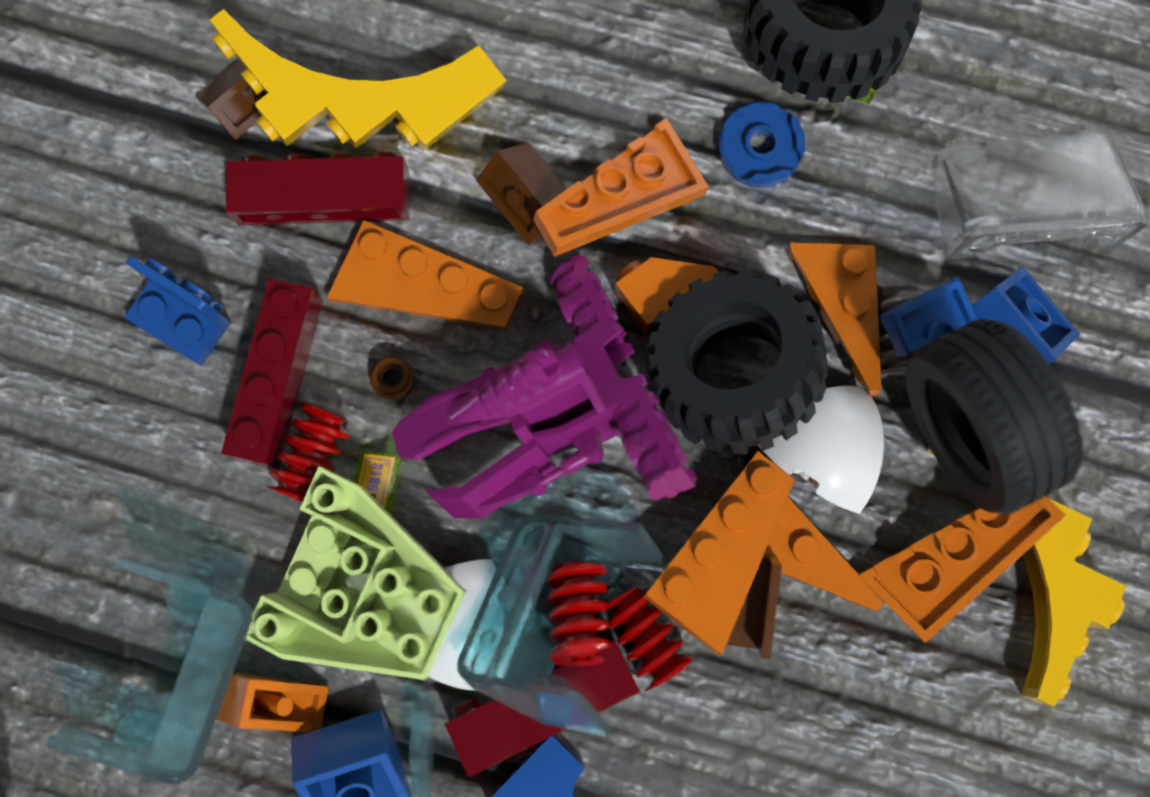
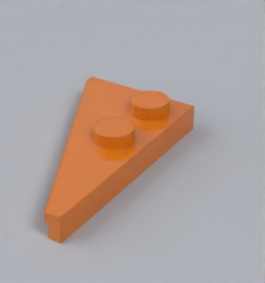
M790 242L788 257L791 263L796 262L807 282L805 288L812 300L820 306V314L836 343H841L853 363L851 370L859 384L865 387L868 396H878L881 391L875 245Z
M788 497L764 554L778 557L782 565V575L877 612L885 603Z

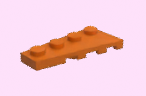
M666 117L655 126L653 131L643 138L640 136L627 146L624 152L613 160H606L596 168L592 175L582 182L577 181L538 209L533 221L555 257L705 196L709 186Z

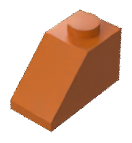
M651 257L642 264L637 260L622 269L617 275L619 281L615 283L614 294L646 335L655 329L653 321L661 310L667 312L670 309L667 302L677 292H680L682 295L690 290L688 284L700 278L703 283L714 279L713 274L719 272L714 266Z
M220 670L210 718L237 728L312 732L321 729L329 686L264 674Z

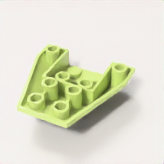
M318 466L299 509L311 515L308 525L278 592L261 595L243 638L281 659L421 680L427 679L466 590L361 485L324 467Z

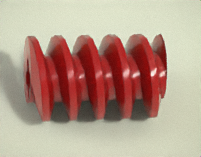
M305 402L302 403L300 408L310 419L294 420L293 425L302 435L286 436L285 441L294 452L278 453L277 458L286 466V469H271L269 474L278 485L277 487L266 486L301 503L306 496L318 466L332 472L335 471L336 468L326 459L327 455L342 456L343 451L334 443L335 439L349 440L351 437L342 427L343 422L347 421Z
M585 561L558 564L552 568L553 572L547 577L548 586L553 589L548 595V602L551 607L555 608L548 614L550 624L555 627L550 631L549 639L552 644L556 645L549 652L550 660L556 665L579 667L601 664L604 662V659L598 657L597 652L609 648L610 641L596 637V633L608 629L609 622L596 619L595 614L608 610V603L594 600V596L607 592V585L595 582L594 577L607 573L606 566Z
M637 586L610 601L606 611L615 610L616 612L609 621L610 629L617 627L625 628V631L617 639L618 644L633 643L635 646L626 656L628 662L641 659L644 662L635 673L637 678L652 676L653 681L645 689V691H648L682 672L690 664L693 656L690 652L675 653L684 642L681 636L666 637L675 624L672 620L657 621L662 611L654 605H648V600L644 598L651 587L639 589Z

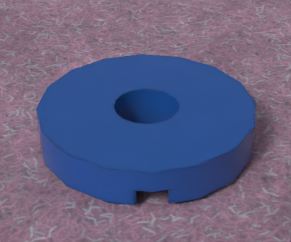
M751 102L738 107L725 121L718 138V155L724 169L737 182L752 188H770L785 182L797 170L805 152V134L798 119L791 112L788 114L785 110L780 109V105L772 102ZM757 135L768 137L773 144V150L765 154L758 153L752 149L750 140Z

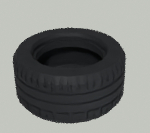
M977 319L915 351L906 368L907 392L913 413L923 436L943 470L958 489L976 506L990 513L1012 514L1074 480L1083 460V438L1078 418L1060 379L1048 361L1033 343L1017 329L1005 322Z

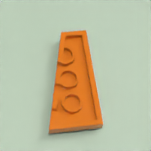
M363 220L327 299L332 303L344 305L349 303L365 306L369 309L409 313L412 316L448 319L456 323L507 331L524 293V288Z
M759 451L644 596V598L718 657L723 654L795 481L793 477Z
M1047 496L1012 514L990 513L978 507L859 573V576L926 643L1066 515Z

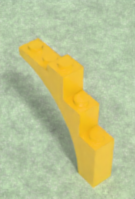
M224 9L209 19L216 32L211 39L228 60L235 55L241 62L245 70L240 75L257 96L263 91L266 93L263 98L255 103L261 115L255 121L272 142L279 137L286 146L290 145L328 115L331 119L326 125L342 145L349 141L357 149L396 118L399 123L395 128L410 147L417 144L424 152L501 91L507 81L479 45L452 63L417 76L386 81L348 80L311 71L280 57L251 37Z
M928 446L927 452L934 455L930 447ZM1050 499L1066 516L1023 554L1033 591L1035 634L1032 662L1021 695L1038 704L1055 707L1057 701H1061L1069 691L1072 680L1069 672L1075 658H1079L1088 646L1090 638L1089 633H1087L1088 627L1109 629L1110 625L1120 618L1125 606V601L1122 597L1127 586L1075 561L1076 557H1080L1089 545L1091 534L1087 531L1092 518Z

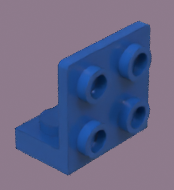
M130 256L126 264L149 282L124 318L202 366L231 324L230 321L219 313L223 306L191 282H184L173 275L172 271L149 257L143 264Z

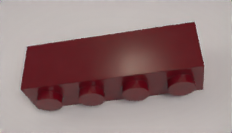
M386 151L373 153L371 157L357 158L347 153H333L328 158L311 159L309 156L302 154H290L285 156V160H268L262 156L248 155L242 157L241 161H227L226 213L238 226L363 222V220L367 222L410 221L409 169L404 156H398L395 153Z
M268 279L222 447V455L237 461L279 469L281 461L277 458L279 452H283L285 448V438L289 433L323 300L313 288Z
M615 639L610 641L609 648L597 652V656L604 659V662L601 664L579 667L556 665L550 660L536 667L539 676L522 684L518 676L495 687L494 691L497 697L481 705L477 697L451 709L455 718L449 720L444 725L468 778L639 693L640 690Z

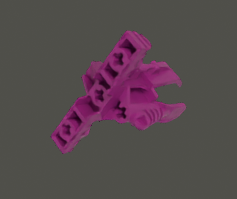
M578 254L570 258V261L564 264L563 262L557 267V270L551 275L550 279L553 288L556 289L558 304L576 336L574 339L559 347H556L550 340H544L539 343L537 349L529 350L510 365L497 370L489 367L482 372L480 377L425 398L422 404L413 413L402 418L392 431L398 455L405 460H420L425 456L429 458L433 452L467 434L511 422L515 433L523 442L522 445L461 487L453 485L440 490L423 488L453 518L483 519L501 506L516 501L528 494L535 497L543 495L547 488L546 485L562 475H570L588 463H599L604 456L602 442L608 441L619 434L622 437L621 442L631 463L639 474L642 483L647 486L646 490L650 498L653 500H660L663 497L672 498L677 496L678 492L682 490L685 492L695 486L693 482L697 478L692 468L687 470L684 464L688 459L668 422L664 410L659 411L656 406L659 400L655 392L647 393L644 385L648 384L644 375L638 374L623 379L617 368L635 351L630 342L626 344L624 337L627 334L623 326L616 323L619 318L602 287L599 277H596L594 272H590L587 267L590 264L586 256L581 257ZM575 447L578 449V451L562 460L561 466L556 468L552 455Z

